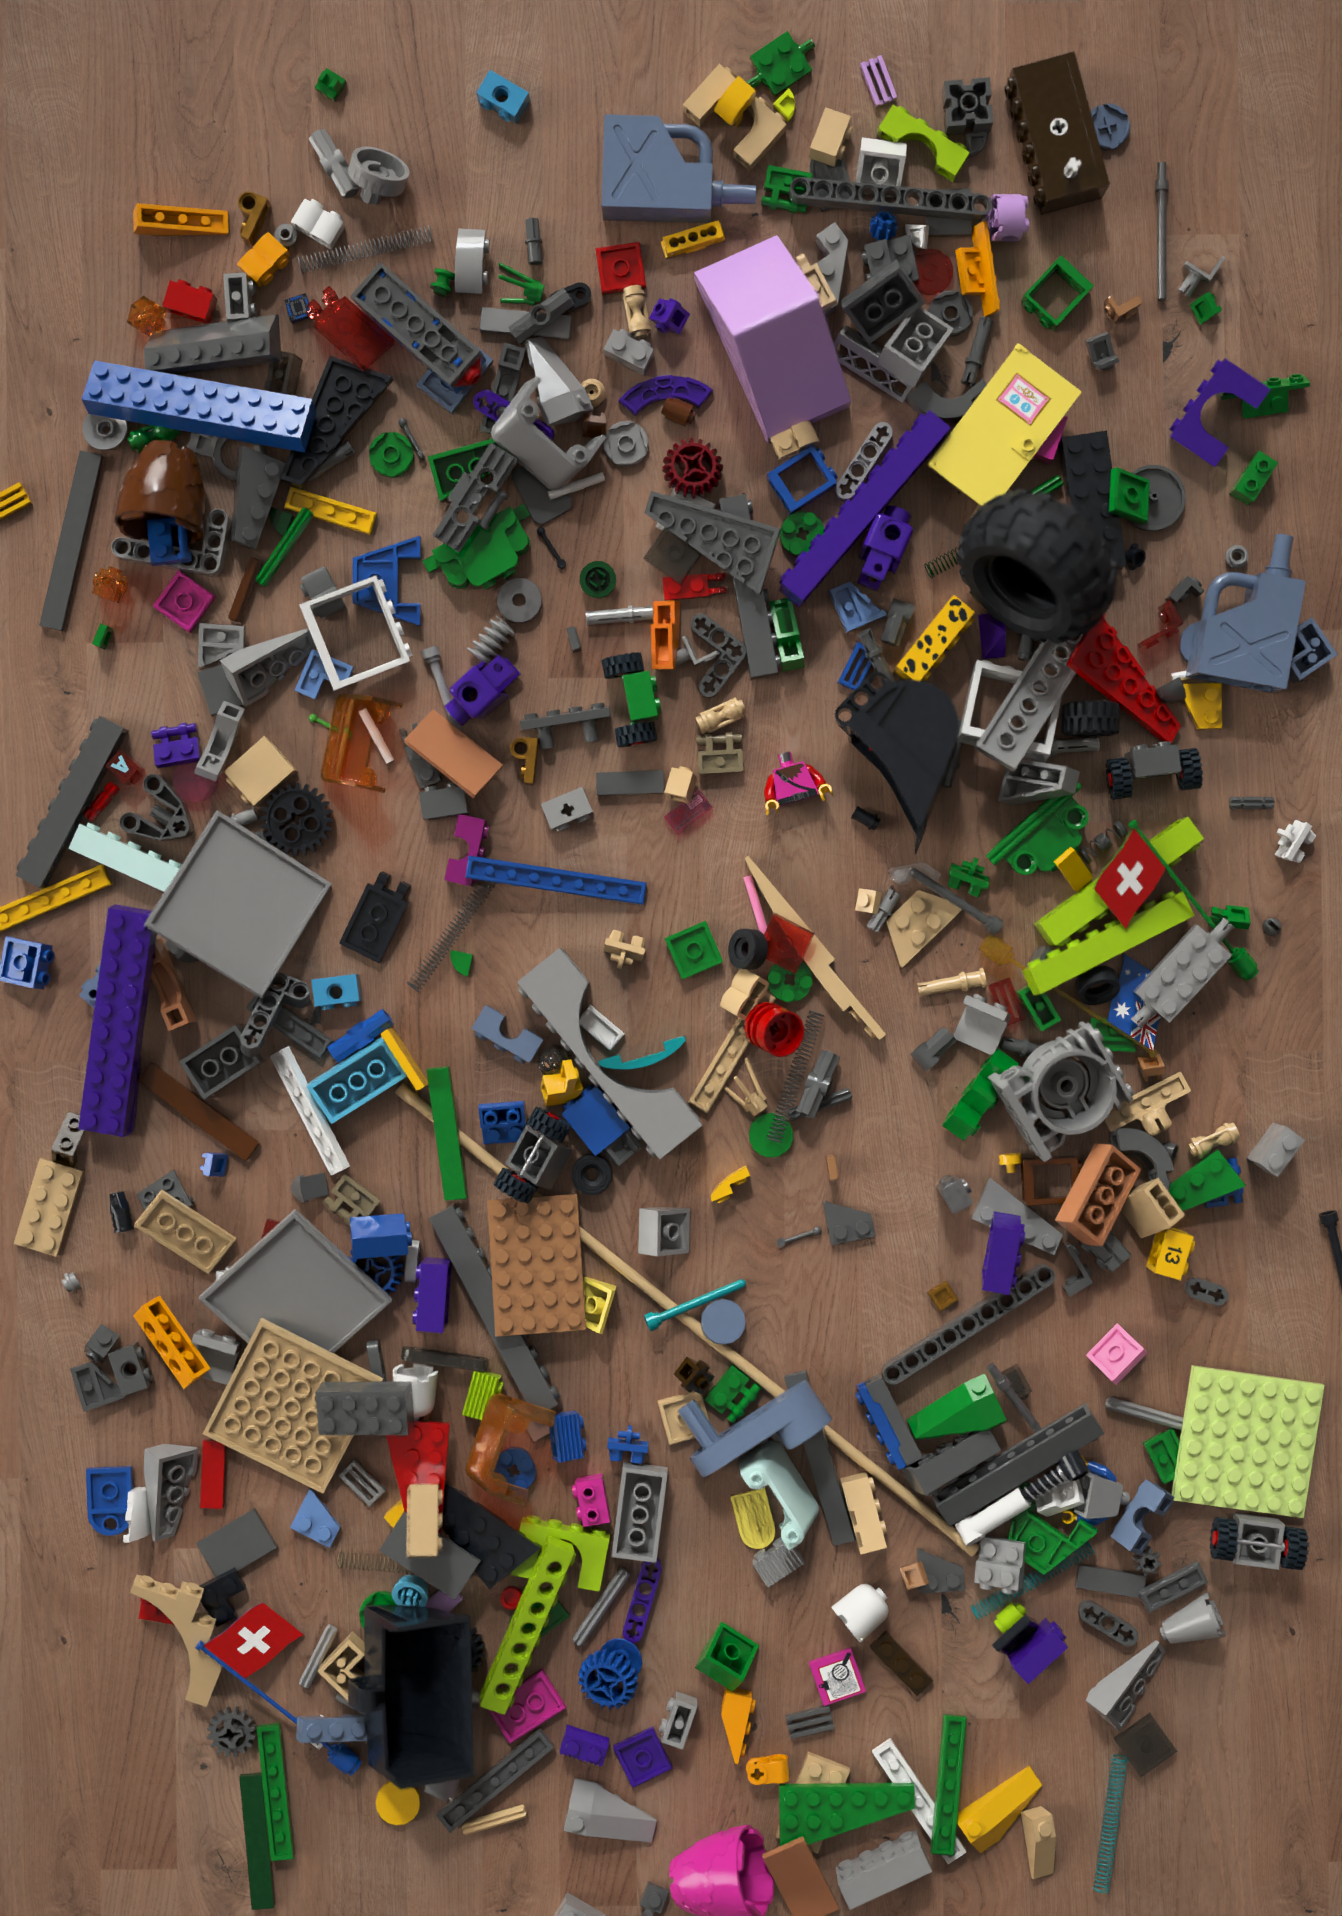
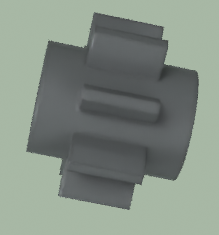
M1148 1546L1147 1550H1144L1141 1555L1133 1556V1559L1138 1562L1134 1567L1137 1571L1142 1569L1144 1576H1147L1148 1572L1157 1574V1567L1162 1566L1161 1562L1157 1560L1160 1554L1158 1551L1152 1554V1548ZM1146 1558H1149V1564L1145 1563Z

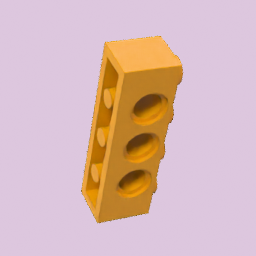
M160 1295L142 1305L133 1315L183 1389L201 1379L211 1369L195 1345L191 1343V1339Z

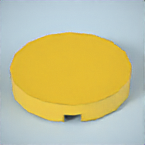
M390 1781L380 1788L376 1798V1809L380 1817L393 1825H403L412 1821L418 1814L421 1804L420 1792L416 1787L401 1790Z

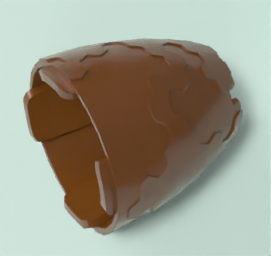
M162 440L152 441L145 445L130 466L117 498L114 522L123 535L131 539L148 540L147 520L175 517V523L187 529L188 547L193 546L196 541L203 538L206 511L205 490L199 463L193 450L186 446L179 449L176 443ZM172 527L173 546L179 547L178 527Z

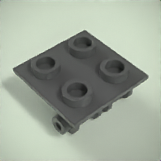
M174 1170L137 1194L144 1210H146L161 1189L190 1208L195 1203L194 1199L186 1194Z

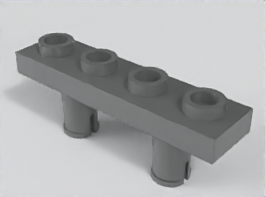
M604 703L591 704V709L582 710V706L568 708L569 712L560 713L559 709L546 711V716L538 717L537 713L524 715V719L520 720L521 730L538 729L541 749L554 747L551 731L553 725L576 721L582 723L585 742H593L598 740L595 720L597 718L609 717L611 715L609 706H604Z

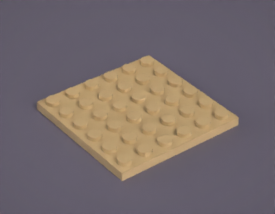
M261 1318L203 1435L320 1493H324L354 1435H319L316 1390L322 1382H382L383 1378Z

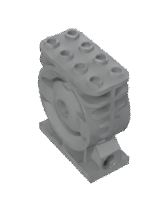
M1083 1021L1078 1023L1079 1029L1075 1031L1072 1029L1067 1030L1068 1036L1064 1038L1058 1036L1055 1038L1056 1040L1049 1041L1035 1049L1026 1059L1023 1067L1014 1065L1000 1075L995 1072L988 1076L1029 1149L1043 1162L1052 1158L1050 1153L1064 1144L1066 1134H1081L1095 1128L1105 1118L1110 1116L1109 1113L1112 1108L1117 1111L1122 1108L1120 1103L1123 1101L1131 1103L1133 1101L1132 1096L1135 1095L1129 1084L1124 1083L1122 1070L1112 1062L1114 1058L1112 1052L1108 1047L1103 1046L1101 1041L1104 1038L1097 1028L1093 1029L1089 1023L1086 1024ZM1069 1056H1075V1057L1079 1058L1080 1060H1082V1062L1085 1064V1066H1086V1068H1087V1070H1088L1089 1080H1088L1087 1072H1086V1070L1084 1069V1067H1083L1081 1064H1079L1077 1061H1075V1060H1073V1059H1071V1058H1067V1057H1069ZM1067 1080L1066 1085L1060 1088L1061 1082ZM1038 1091L1042 1099L1049 1105L1060 1109L1065 1108L1066 1112L1068 1113V1116H1064L1061 1110H1055L1044 1106L1038 1099ZM1085 1095H1086V1098H1087V1100H1088L1087 1103L1085 1102V1100H1084V1098H1083ZM1036 1119H1040L1042 1121L1038 1125L1034 1126V1121Z

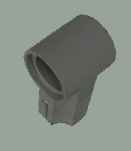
M893 598L887 614L888 620L880 641L892 646H899L915 605Z
M943 1026L927 1042L925 1041L911 1053V1056L925 1071H928L957 1040Z

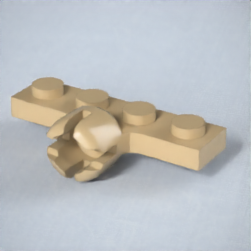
M1180 1071L1133 1095L1131 1103L1123 1101L1120 1103L1122 1106L1120 1110L1117 1111L1112 1108L1109 1113L1110 1116L1105 1118L1104 1122L1109 1132H1112L1138 1120L1143 1125L1146 1133L1155 1136L1160 1133V1129L1163 1132L1172 1125L1165 1111V1105L1190 1093L1191 1089Z

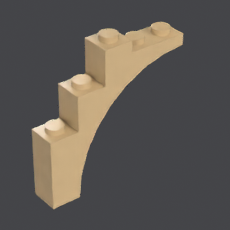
M137 1574L130 1593L149 1601L159 1608L174 1623L187 1648L190 1662V1683L185 1700L207 1707L223 1666L201 1649L198 1651L195 1648L200 1640L204 1644L209 1641L216 1619L206 1613L196 1612L204 1588L199 1587L196 1583L183 1581L180 1589L170 1583H161L149 1576Z

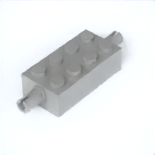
M1225 918L1222 919L1211 933H1206L1199 925L1194 924L1134 989L1133 992L1144 1001V1006L1131 1020L1137 1023L1141 1029L1154 1014H1159L1170 1023L1232 956L1221 946V941L1235 927L1232 924H1228L1229 922Z

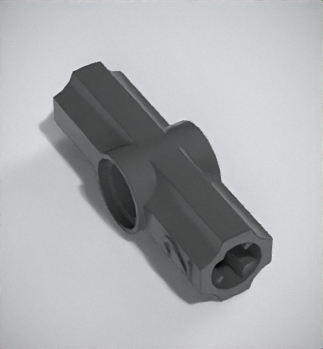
M563 287L541 304L534 306L529 313L508 328L517 342L521 344L542 328L549 326L553 320L573 307L575 303ZM545 310L547 312L546 320L538 322L536 319L537 313Z
M821 1051L813 1072H810L806 1080L805 1091L796 1110L797 1113L815 1120L823 1098L827 1097L831 1088L832 1077L840 1056L830 1051Z

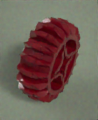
M690 438L689 443L682 439L680 445L675 443L673 444V450L669 449L667 451L668 457L663 459L665 465L662 467V472L666 473L664 480L669 481L668 487H676V494L682 491L684 498L687 497V494H691V497L695 499L698 493L703 498L705 491L711 494L713 491L712 487H718V480L722 479L721 471H723V464H720L722 458L721 456H716V448L710 450V442L704 446L702 445V439H699L698 443H694L693 438ZM703 459L709 464L711 473H708L706 468L702 466ZM675 463L679 465V468L683 471L682 478L677 474L675 470Z

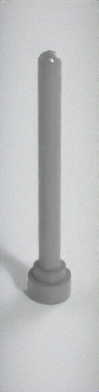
M433 646L422 650L421 654L423 660L430 664L443 705L445 706L451 698L438 662L440 660L439 655H441L438 646ZM445 708L449 722L462 732L460 724Z

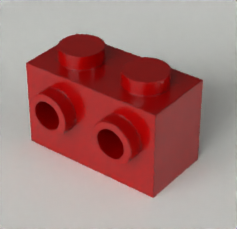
M178 279L177 282L170 280L162 307L169 313L204 324H210L218 299L209 288L199 286L198 289L191 287V284L184 280Z

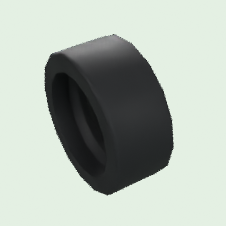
M1095 966L1077 976L1075 988L1078 998L1082 1003L1100 1005L1111 1001L1118 995L1120 983L1113 968ZM1105 983L1099 987L1090 988L1096 984Z

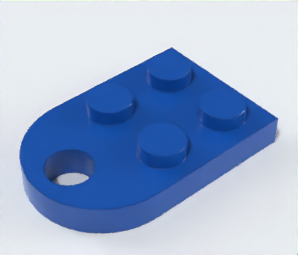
M133 1466L88 1467L86 1469L88 1520L91 1526L100 1534L107 1536L120 1534L129 1526L125 1519L128 1492L133 1489ZM107 1518L116 1520L117 1527L115 1529L107 1527Z

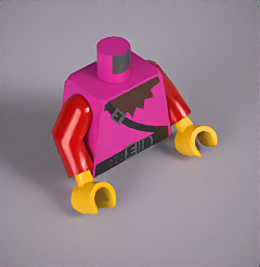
M790 751L778 755L781 768L773 770V774L767 778L764 789L766 815H769V809L773 808L779 814L780 806L815 797L819 794L821 800L824 801L825 793H831L832 797L834 794L831 786L826 783L822 774L812 765L805 764L804 761L794 764Z

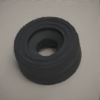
M743 928L737 930L732 935L728 945V955L731 963L739 969L748 970L758 969L764 964L768 954V943L765 935L755 929Z
M584 1155L577 1160L573 1167L572 1181L580 1192L586 1195H598L609 1187L613 1175L612 1167L608 1160L601 1155ZM590 1168L596 1169L599 1173V1177L594 1181H590L586 1177V1171Z

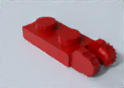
M706 573L662 578L664 601L709 597V595L727 593L726 587L708 588V581H722L726 579L725 573L709 575Z

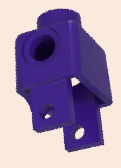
M888 505L884 514L879 513L875 516L858 555V558L866 561L858 578V584L878 591L886 572L896 573L913 534V528L909 525L912 517L909 512L897 506ZM869 577H874L877 581L872 583L869 581Z
M498 655L487 666L485 661H482L478 665H474L451 686L450 693L454 698L444 707L461 726L471 718L485 719L509 698L503 690L516 680L521 673L507 657L503 659ZM476 688L478 697L472 702L470 694Z

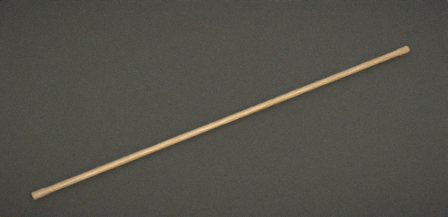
M402 1083L395 1094L433 1122L431 1106L423 1101L407 1085ZM459 1129L461 1146L498 1175L502 1168H507ZM536 1191L533 1197H539V1196H542V1195H540V1194ZM579 1226L580 1241L664 1309L668 1310L678 1306ZM685 1312L675 1316V1318L775 1398L785 1392L727 1344H716L707 1339L702 1332L701 1323L690 1314ZM828 1425L824 1427L826 1438L833 1445L952 1539L967 1554L973 1556L979 1549L978 1544L975 1543L966 1547L955 1527L949 1526L944 1518Z

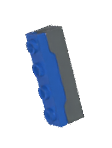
M881 1374L856 1385L859 1392L855 1393L861 1406L866 1405L869 1412L865 1414L871 1426L876 1424L879 1432L875 1434L881 1446L886 1444L889 1450L886 1455L891 1465L896 1464L900 1470L906 1465L908 1466L922 1459L921 1452Z

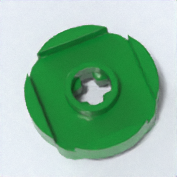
M805 511L795 512L789 515L781 526L779 535L781 545L788 553L798 557L803 551L807 553L810 550V543L818 533L820 535L824 534V526L814 513ZM799 528L808 532L804 541L802 538L796 537V534L799 533Z
M793 957L782 958L776 961L769 970L768 987L776 998L785 1002H795L804 998L810 991L812 974L809 967L802 960ZM786 974L790 976L794 974L796 976L793 986L791 984H784Z

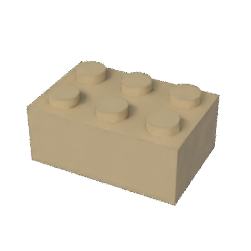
M438 1484L410 1485L407 1488L406 1558H434L442 1550V1538L438 1537V1529L442 1527V1514H438V1506L442 1504V1490H438Z

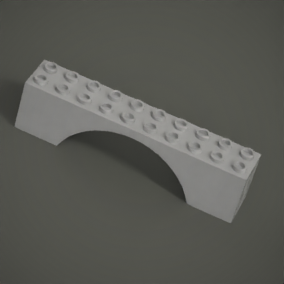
M563 948L557 949L517 982L520 985L517 989L525 999L529 997L534 1002L532 1008L539 1016L544 1015L548 1020L546 1023L547 1027L553 1034L558 1032L562 1037L560 1043L568 1052L572 1050L577 1056L574 1058L581 1069L587 1068L591 1073L588 1076L596 1087L600 1085L605 1092L602 1095L610 1105L612 1103L616 1104L619 1108L617 1110L618 1115L624 1122L628 1120L632 1124L631 1131L638 1140L644 1139L647 1143L645 1148L653 1158L657 1155L661 1159L702 1126L700 1118L675 1087L662 1090L635 1088L618 1081L599 1066L587 1047L582 1026L579 1024L583 998L590 982Z

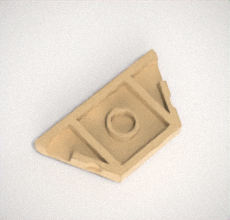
M917 890L885 921L899 965L903 968L962 909L944 898Z

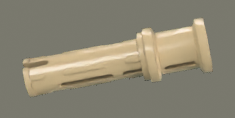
M983 968L970 973L963 971L959 973V976L917 983L919 997L959 989L968 991L969 988L979 986L987 987Z

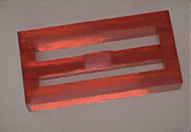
M1010 977L988 985L994 1003L1000 1004L995 987H999L1007 1011L1012 1015L1007 1026L1025 1020ZM1005 983L1008 987L1009 993L1011 995V998L1013 1000L1014 1006L1019 1017L1015 1018V1015L1013 1013L1012 1007L1010 1005L1009 999L1003 986V984Z

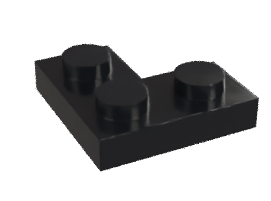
M234 1567L199 1585V1587L204 1588L200 1601L207 1613L216 1619V1627L237 1617V1612L228 1598L246 1589V1584Z

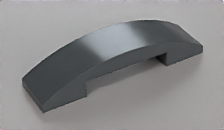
M504 343L492 392L511 403L517 391L526 349ZM500 407V415H502L506 407ZM484 415L480 431L491 434L492 427L496 421Z

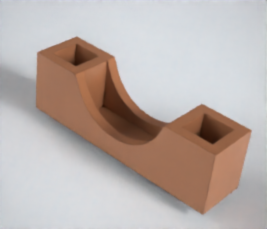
M156 939L151 979L160 996V1012L168 1031H173L197 1020L163 939Z

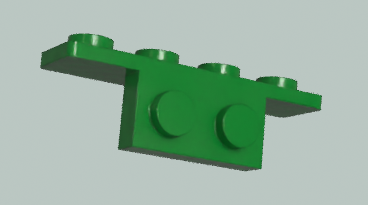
M1292 374L1289 378L1284 379L1278 377L1268 378L1267 381L1261 383L1271 390L1257 409L1241 399V416L1245 419L1288 412V390L1310 387V381L1302 374ZM1228 392L1216 394L1220 400L1240 398Z

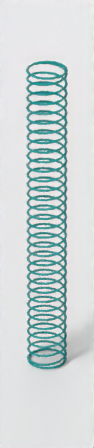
M1085 1542L1086 1547L1088 1545L1091 1551L1095 1554L1089 1542ZM1083 1545V1546H1082V1549H1083L1082 1553H1083L1084 1556L1088 1559V1557H1087V1555H1086V1552H1085V1550H1084L1085 1546ZM1072 1555L1071 1560L1074 1562L1075 1565H1077V1564H1076V1561H1075V1559H1074V1557H1073V1555ZM1064 1559V1565L1067 1567V1569H1069L1068 1564ZM1054 1567V1569L1052 1568V1570L1054 1571V1573L1058 1576L1055 1567ZM1037 1571V1574H1038V1576H1039L1038 1580L1040 1581V1580H1041V1577H1040L1041 1573H1040L1039 1571ZM1028 1572L1029 1577H1030V1579H1031V1581H1032V1583H1033L1034 1578H1033L1032 1575ZM1036 1579V1581L1034 1580V1582L1036 1583V1585L1039 1587V1583H1038L1037 1579ZM1028 1582L1027 1587L1032 1591L1031 1586ZM991 1594V1596H992V1598H993V1601H994V1603H995V1605H996L997 1600H996L995 1597ZM1003 1594L1001 1595L1002 1600L1000 1599L1002 1603L1004 1602ZM983 1598L984 1601H985V1604H986L987 1608H988V1606L990 1607V1605L988 1604V1602L986 1601V1599ZM976 1602L977 1607H978V1609H979V1611H980L981 1607H980L979 1604ZM972 1604L970 1607L979 1621V1612ZM984 1606V1607H983V1610H984L983 1614H984L985 1616H987L986 1611H985L986 1607Z
M1122 1755L1111 1756L1113 1758L1111 1761L1115 1762L1111 1763V1765L1125 1763L1127 1766V1757ZM1113 1756H1121L1126 1760L1115 1759ZM1126 1766L1110 1767V1769L1112 1770L1110 1772L1118 1773L1121 1775H1115L1110 1773L1111 1775L1108 1777L1110 1779H1113L1111 1777L1124 1776L1125 1779L1126 1770H1122L1120 1768H1126ZM1120 1778V1779L1108 1780V1782L1111 1783V1784H1108V1785H1107L1108 1787H1110L1109 1785H1114V1786L1120 1787V1788L1110 1787V1788H1108V1789H1112V1790L1122 1789V1790H1123V1788H1124V1785H1123V1784H1124V1783H1121V1782H1119V1781H1120V1780H1123V1781H1124V1779ZM1109 1791L1106 1794L1110 1797H1106V1799L1113 1798L1118 1800L1112 1803L1121 1802L1123 1800L1122 1796L1115 1793L1122 1792ZM1115 1803V1804H1117V1805L1108 1804V1805H1105V1806L1114 1807V1806H1120V1805H1119L1118 1803ZM1105 1807V1810L1113 1811L1115 1814H1103L1106 1817L1103 1818V1821H1105L1103 1823H1118L1119 1821L1109 1822L1104 1819L1113 1820L1118 1818L1119 1820L1120 1809L1114 1807L1116 1809ZM1116 1814L1119 1815V1817H1116V1818H1111V1817L1105 1816V1815L1114 1816V1815H1116ZM1104 1825L1103 1827L1111 1828V1827H1117V1826H1116V1825H1114V1826ZM1103 1829L1104 1831H1101V1833H1102V1832L1112 1833V1832H1115V1831L1117 1832V1830H1115V1829H1113V1831H1111V1830H1106V1829ZM1104 1834V1835H1101V1836L1111 1837V1836H1116L1117 1834H1114V1835ZM1117 1836L1113 1839H1100V1842H1102L1101 1840H1106L1112 1843L1102 1842L1100 1844L1111 1846V1848L1101 1846L1098 1849H1107L1111 1852H1098V1854L1106 1853L1110 1855L1104 1856L1099 1854L1100 1856H1098L1109 1859L1102 1860L1098 1858V1861L1106 1862L1109 1865L1101 1864L1097 1861L1096 1867L1099 1869H1096V1872H1098L1097 1870H1103L1108 1873L1098 1872L1095 1873V1876H1097L1096 1874L1105 1875L1112 1873V1868L1108 1866L1113 1865L1114 1857L1109 1853L1115 1852ZM1098 1865H1100V1866H1105V1867H1107V1868H1109V1869L1100 1868V1867H1098ZM1105 1875L1107 1877H1095L1107 1881L1103 1882L1096 1880L1095 1882L1103 1883L1107 1886L1095 1884L1096 1886H1093V1889L1099 1893L1110 1892L1109 1889L1106 1888L1111 1885L1110 1881L1106 1879L1110 1878L1108 1875ZM1094 1887H1102L1107 1890H1099Z

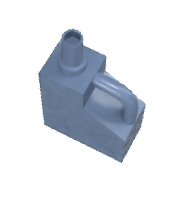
M604 114L601 205L603 220L710 223L711 207L722 208L723 204H755L756 185L723 184V180L712 181L713 151L711 141L706 133L696 126L663 124L659 116ZM672 138L694 141L699 148V163H685Z
M1286 534L1275 535L1270 565L1265 567V573L1261 572L1254 576L1238 572H1227L1217 576L1211 582L1205 596L1201 621L1195 623L1185 677L1268 693L1287 689L1306 584L1305 580L1290 578L1292 570L1289 569L1293 536ZM1228 586L1246 588L1243 605L1216 615L1219 596L1224 588Z

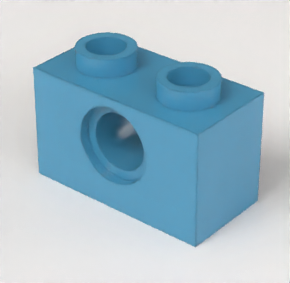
M489 70L476 92L481 107L488 111L492 109L499 113V117L507 122L513 121L516 124L530 102L529 92ZM501 95L508 97L505 102L497 101V98Z
M359 974L311 980L314 1006H321V1010L334 1009V1004L343 1003V1007L357 1006V1001L362 1000ZM335 986H339L343 992L339 999L332 995V989Z

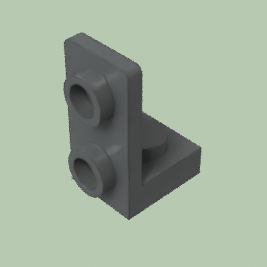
M1065 1242L1063 1245L1081 1274L1079 1276L1077 1274L1070 1276L1065 1280L1066 1283L1062 1285L1066 1294L1072 1296L1093 1283L1090 1278L1093 1274L1087 1264L1082 1265L1079 1257H1081V1254L1075 1244L1071 1246L1068 1242Z

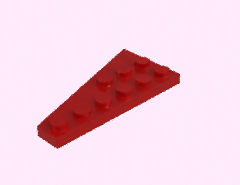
M1104 614L1096 626L1083 634L1066 665L1109 700L1119 704L1125 713L1160 741H1171L1172 743L1181 727L1180 723L1167 704L1161 702L1156 694V688L1148 683L1144 677L1146 675L1128 647L1122 645L1116 636L1117 631L1113 626H1109L1104 618L1106 616Z
M414 1420V1426L408 1435H386L404 1511L407 1512V1488L410 1485L438 1484V1490H442V1504L438 1506V1514H442L443 1517L450 1423ZM441 1527L440 1529H438V1533H440V1534H441L442 1527Z

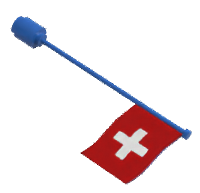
M262 1602L246 1611L223 1633L205 1644L201 1640L197 1643L195 1648L198 1651L201 1649L297 1724V1718L248 1681L246 1677L268 1664L288 1644L304 1636V1634ZM320 1742L329 1749L327 1753L329 1755L328 1762L344 1774L348 1773L350 1776L357 1771L362 1760L347 1745L340 1742L331 1746L327 1742Z

